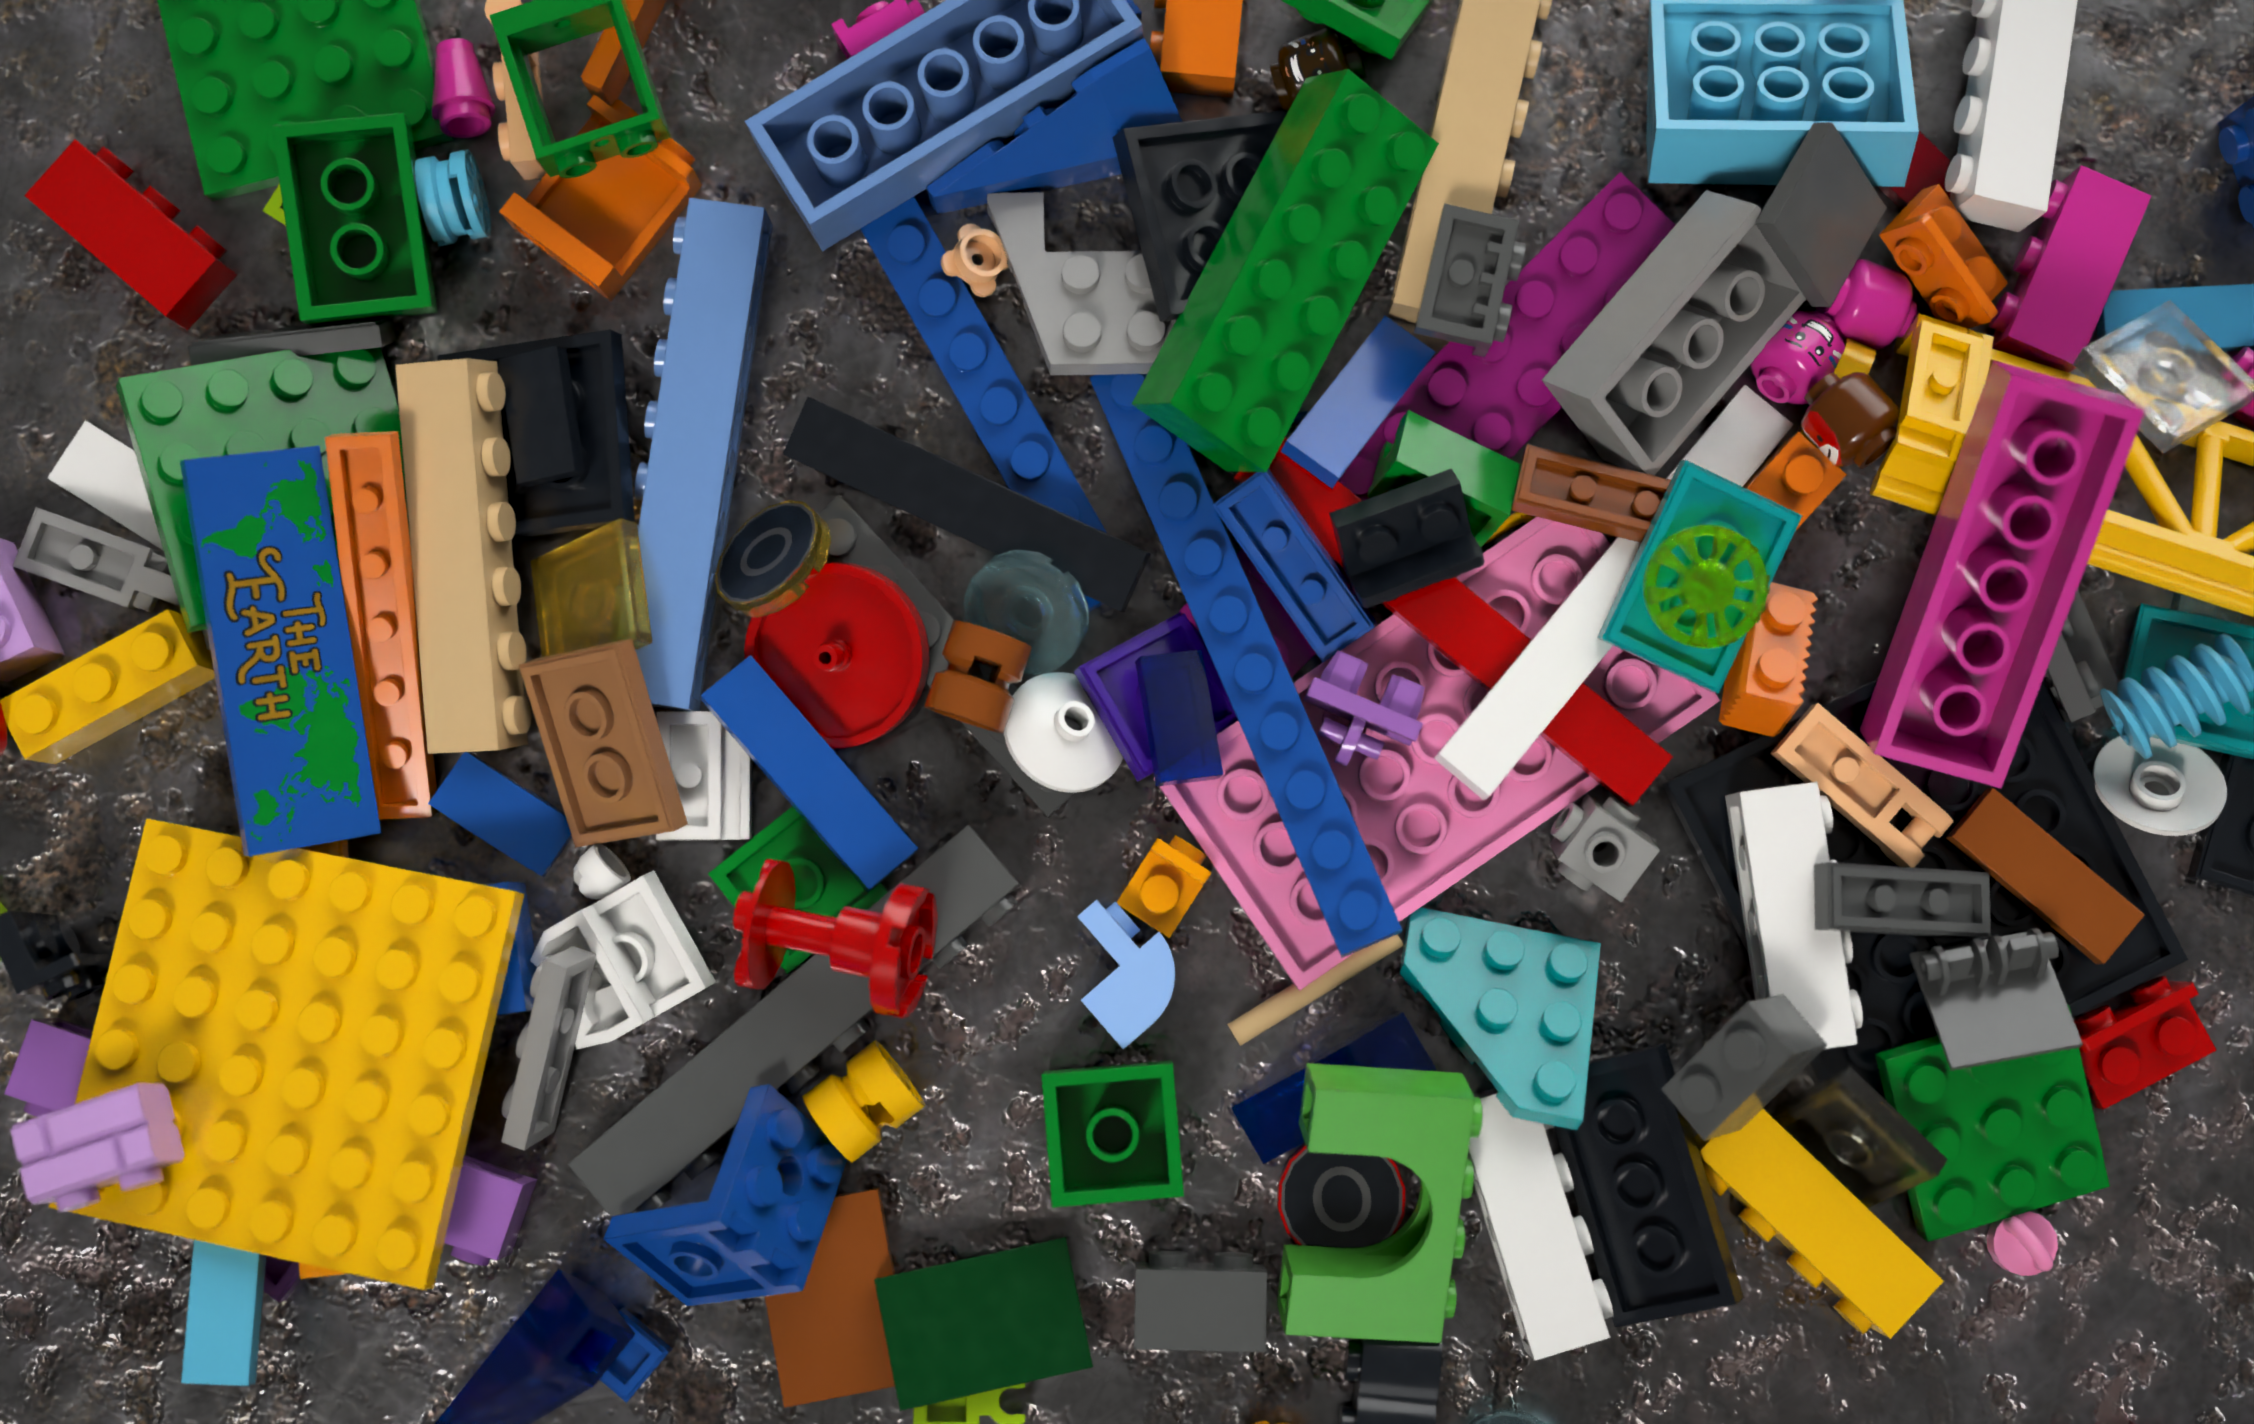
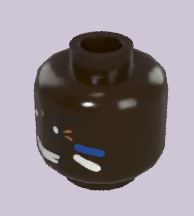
M1323 28L1284 43L1278 51V63L1270 65L1276 92L1283 109L1287 113L1307 77L1349 69L1360 79L1367 77L1358 46L1354 42L1344 45L1340 35L1331 28Z

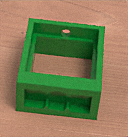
M533 0L489 15L536 158L550 177L560 175L562 178L579 177L593 171L597 167L596 162L620 154L624 158L643 156L658 147L657 142L671 138L626 0ZM615 26L644 114L555 142L527 55Z

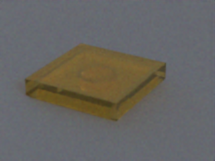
M620 518L531 560L542 657L630 638L633 640L635 650L653 643L636 522Z

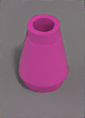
M452 38L444 40L436 46L437 57L435 61L432 117L434 120L439 119L440 130L448 136L455 138L479 136L490 129V119L495 114V106L474 52V46L466 39Z

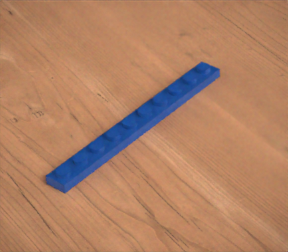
M1147 374L1093 375L1089 377L1092 387L1341 958L1401 933L1402 927L1220 516L1212 506L1214 503L1188 444L1132 405Z

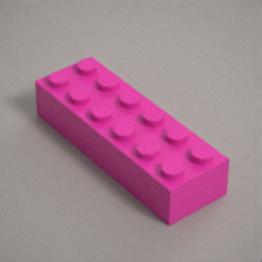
M1993 360L1860 728V732L1874 754L2002 788L2144 416L2145 410L2120 394Z

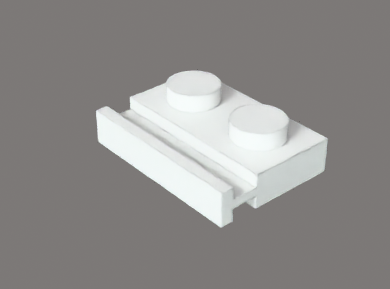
M711 711L657 712V723L688 824L676 831L656 834V840L752 839L753 760Z

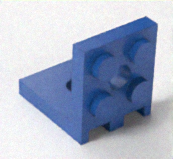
M770 1084L751 1087L709 1200L612 1216L603 1239L686 1306L800 1292L804 1289L847 1159L837 1150L822 1130ZM778 1164L780 1165V1167H781V1169H782V1171H783V1175H784V1186H783L782 1177H781L779 1171L777 1170Z

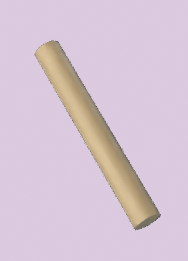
M1397 934L1359 950L1300 991L1294 984H1291L1227 1025L1241 1046L1404 945Z

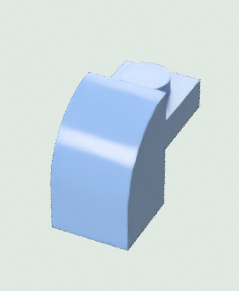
M1095 900L1077 917L1120 966L1084 996L1081 1001L1124 1050L1148 1029L1166 1009L1175 983L1174 960L1171 950L1160 932L1156 933L1139 948L1131 938L1140 929L1116 901L1105 910L1099 901Z

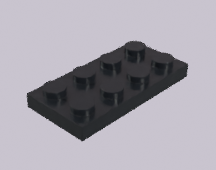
M1666 1043L1589 1061L1583 1122L1578 1130L1554 1126L1561 1152L1565 1157L1572 1176L1573 1191L1578 1208L1592 1240L1593 1257L1599 1277L1607 1289L1614 1313L1612 1319L1615 1327L1737 1305L1744 1298L1692 1127L1661 1090L1675 1076Z

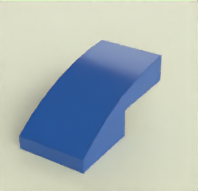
M463 752L428 803L466 830L542 877L546 876L572 838L564 812L530 789L523 788L472 752Z

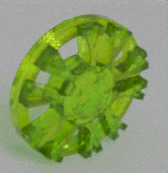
M1691 526L1670 535L1653 552L1644 574L1643 595L1651 619L1666 636L1689 647L1717 648L1738 641L1755 623L1760 621V616L1766 609L1767 594L1770 592V587H1768L1770 578L1758 553L1759 550L1747 538L1722 526ZM1696 536H1714L1712 554L1706 560H1703L1698 555L1694 538ZM1730 542L1737 548L1726 565H1723L1718 561ZM1677 545L1681 547L1693 562L1687 567L1671 552ZM1747 559L1754 578L1741 582L1735 579L1733 572L1737 564ZM1661 565L1676 570L1680 575L1677 586L1674 588L1656 587L1657 575ZM1735 587L1754 591L1752 603L1734 599ZM1678 594L1682 604L1662 612L1658 602ZM1729 605H1734L1745 614V617L1732 629L1724 617L1725 608ZM1688 609L1696 614V623L1691 636L1673 626L1684 611ZM1706 613H1714L1715 637L1708 638Z

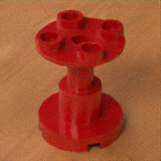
M766 859L761 868L759 881L754 892L743 891L738 897L735 906L733 925L735 930L743 932L742 950L738 955L734 971L735 983L737 986L764 990L773 981L782 964L787 948L829 956L830 966L833 971L869 978L870 1003L875 1013L908 1018L915 1010L928 978L927 975L917 974L922 958H933L938 920L935 895L928 892L930 889L900 883L891 893L883 913L845 906L838 918L799 911L795 910V877L789 862Z

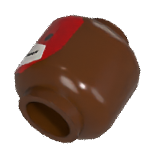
M1832 372L1818 381L1804 397L1810 406L1802 418V429L1829 461L1837 467H1847L1856 464L1859 469L1866 468L1889 450L1896 437L1900 410L1879 385L1864 372H1854L1841 379Z

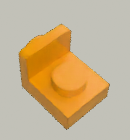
M1174 835L1169 845L1157 838L1116 903L1133 916L1170 938L1212 873L1201 866L1207 855Z

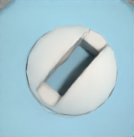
M602 844L592 845L579 858L573 871V879L579 886V891L590 899H603L625 886L631 880L630 874L622 861Z

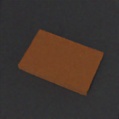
M880 1187L836 1195L803 1291L765 1296L784 1408L894 1387L874 1279L895 1275Z

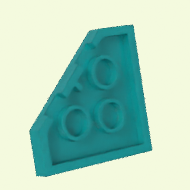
M1423 907L1407 917L1400 974L1415 993L1420 991L1441 1017L1440 1026L1471 1065L1475 1062L1498 1090L1497 1099L1513 1118L1578 1130L1584 1117L1601 943Z

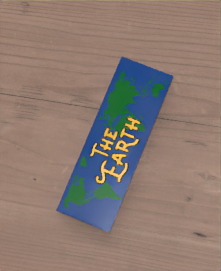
M320 445L180 461L244 856L249 857L380 834L379 815Z

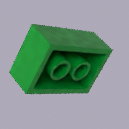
M405 113L271 125L300 321L309 326L382 317L390 318L437 313L438 308L426 224L415 181L416 154L412 126Z

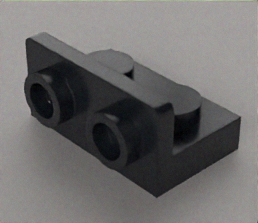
M1452 468L1329 513L1344 572L1364 608L1392 601L1415 590L1457 577L1462 573L1481 567L1485 563L1483 552L1471 533L1461 483Z
M11 910L0 914V958L17 994L44 995L45 1000H52L67 995L68 1000L71 1001L87 996L104 987L105 979L103 976L108 973L112 955L80 953L77 937L66 921H59L57 916L52 914Z

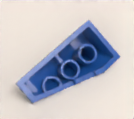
M1145 38L1101 62L1071 82L1076 92L1057 109H1044V107L1038 106L1022 118L1024 122L1015 130L1013 134L1015 139L1006 145L1001 140L986 143L929 184L926 188L930 203L937 215L987 204V194L1043 192L1122 174L1112 138L1123 128L1183 122Z

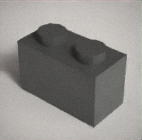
M1784 994L1747 1002L1661 1090L1704 1141L1741 1130L1827 1044Z
M1151 1251L1149 1252V1262L1136 1261L1134 1349L1266 1352L1267 1270L1264 1264H1253V1254L1219 1252L1214 1253V1263H1188L1187 1252Z

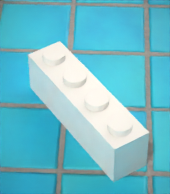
M2078 0L1972 1L1971 13L1972 16L1977 17L1975 37L1967 47L1962 67L1963 73L1969 75L1966 96L1961 100L1954 118V131L1960 133L1957 154L1950 162L1945 178V189L1951 192L1950 200L1964 220L2020 232L2047 212Z
M1818 782L1725 795L1755 1000L1784 994L1826 1042L1827 1046L1824 1049L1857 1045L1855 1029L1862 1027L1863 1013L1856 990H1849L1845 964L1851 963L1853 958L1850 933L1815 930L1814 864L1825 862L1837 863L1836 860L1829 859L1826 834H1831L1833 830V815L1827 796H1820Z
M1493 1088L1473 1094L1474 1097L1480 1098L1482 1103V1127L1478 1138L1470 1137L1467 1158L1471 1159L1473 1163V1185L1524 1350L1536 1361L1610 1338L1604 1319L1613 1317L1614 1313L1602 1279L1592 1281L1585 1256L1594 1253L1593 1244L1583 1217L1580 1215L1572 1218L1565 1193L1574 1190L1572 1176L1562 1153L1552 1154L1545 1131L1554 1128V1126L1513 1118L1497 1099L1498 1090Z

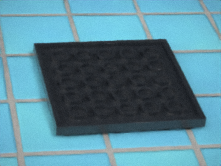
M1878 678L1822 705L1823 708L1867 745L1868 743L1860 732V728ZM2043 681L2002 788L1881 756L1947 812L1953 820V823L1940 838L1932 836L1921 849L1924 857L1915 868L1986 872L1946 837L1986 789L1994 788L2145 914L2106 963L2095 964L1989 875L1991 936L2017 934L2034 928H2038L2042 934L2049 932L2054 934L2059 953L2057 958L2049 960L2066 1003L2070 1005L2072 1018L2188 960L2111 811L2098 797L2095 790V780ZM1802 716L1788 722L1781 733L1774 737L1761 735L1662 784L1747 953L1748 947L1725 795L1750 790L1805 784L1770 754ZM1831 806L1833 830L1831 834H1826L1830 860H1836L1837 863L1899 867L1882 852L1876 843ZM1901 808L1889 823L1902 832L1912 821V818L1906 810ZM1849 932L1853 947V958L1851 963L1845 964L1849 990H1856L1863 1013L1862 1027L1855 1029L1857 1045L1823 1049L1806 1066L1839 1131L1846 1132L1888 1111L1876 1061V1053L1938 1035L1909 957L1910 953L1929 950L1935 946L1946 947L1967 943L1973 940V938Z

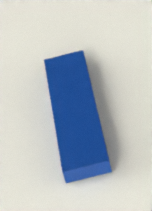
M751 655L701 694V701L867 893L918 851V847Z

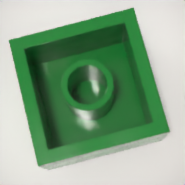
M1172 1060L1043 1071L1041 1076L1052 1208L1184 1197Z

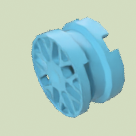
M465 149L452 152L449 159L438 161L435 156L417 159L415 161V181L418 198L428 231L433 241L438 242V247L454 244L457 242V237L468 234L472 240L491 235L488 199L481 173L471 151Z

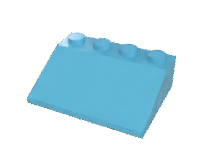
M1903 0L1649 1L1646 127L1648 183L1778 185L1812 124L1833 123L1872 186H1905L1919 128Z

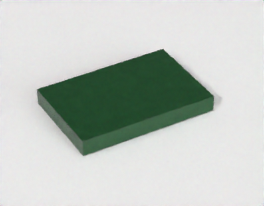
M1066 1237L874 1279L899 1412L1093 1367Z

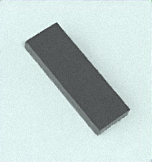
M382 317L315 326L301 325L212 335L191 342L192 345L188 346L191 366L289 349L297 356L378 348L396 341L397 337L393 318Z
M1833 862L1814 864L1815 930L1973 939L1989 938L1991 936L1989 873Z

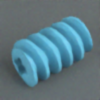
M2223 633L2216 637L2213 646L2214 650L2204 644L2193 647L2190 650L2189 661L2179 655L2166 660L2165 673L2154 666L2142 671L2141 685L2129 677L2121 680L2117 684V696L2107 689L2103 688L2100 690L2105 710L2119 735L2128 746H2132L2145 760L2153 756L2150 737L2154 735L2158 736L2169 748L2177 745L2174 726L2181 724L2193 737L2201 735L2199 715L2204 712L2218 726L2225 724L2227 721L2223 704L2226 702H2230L2243 715L2251 712L2248 692L2254 690V672L2247 656L2231 636Z

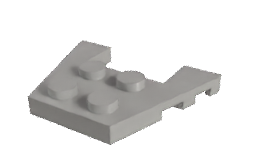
M1044 192L987 194L988 216L1000 237L1009 270L1014 274L1023 298V306L1050 375L1148 374L1176 320L1163 322L1159 320L1142 251L1047 252L1045 251Z

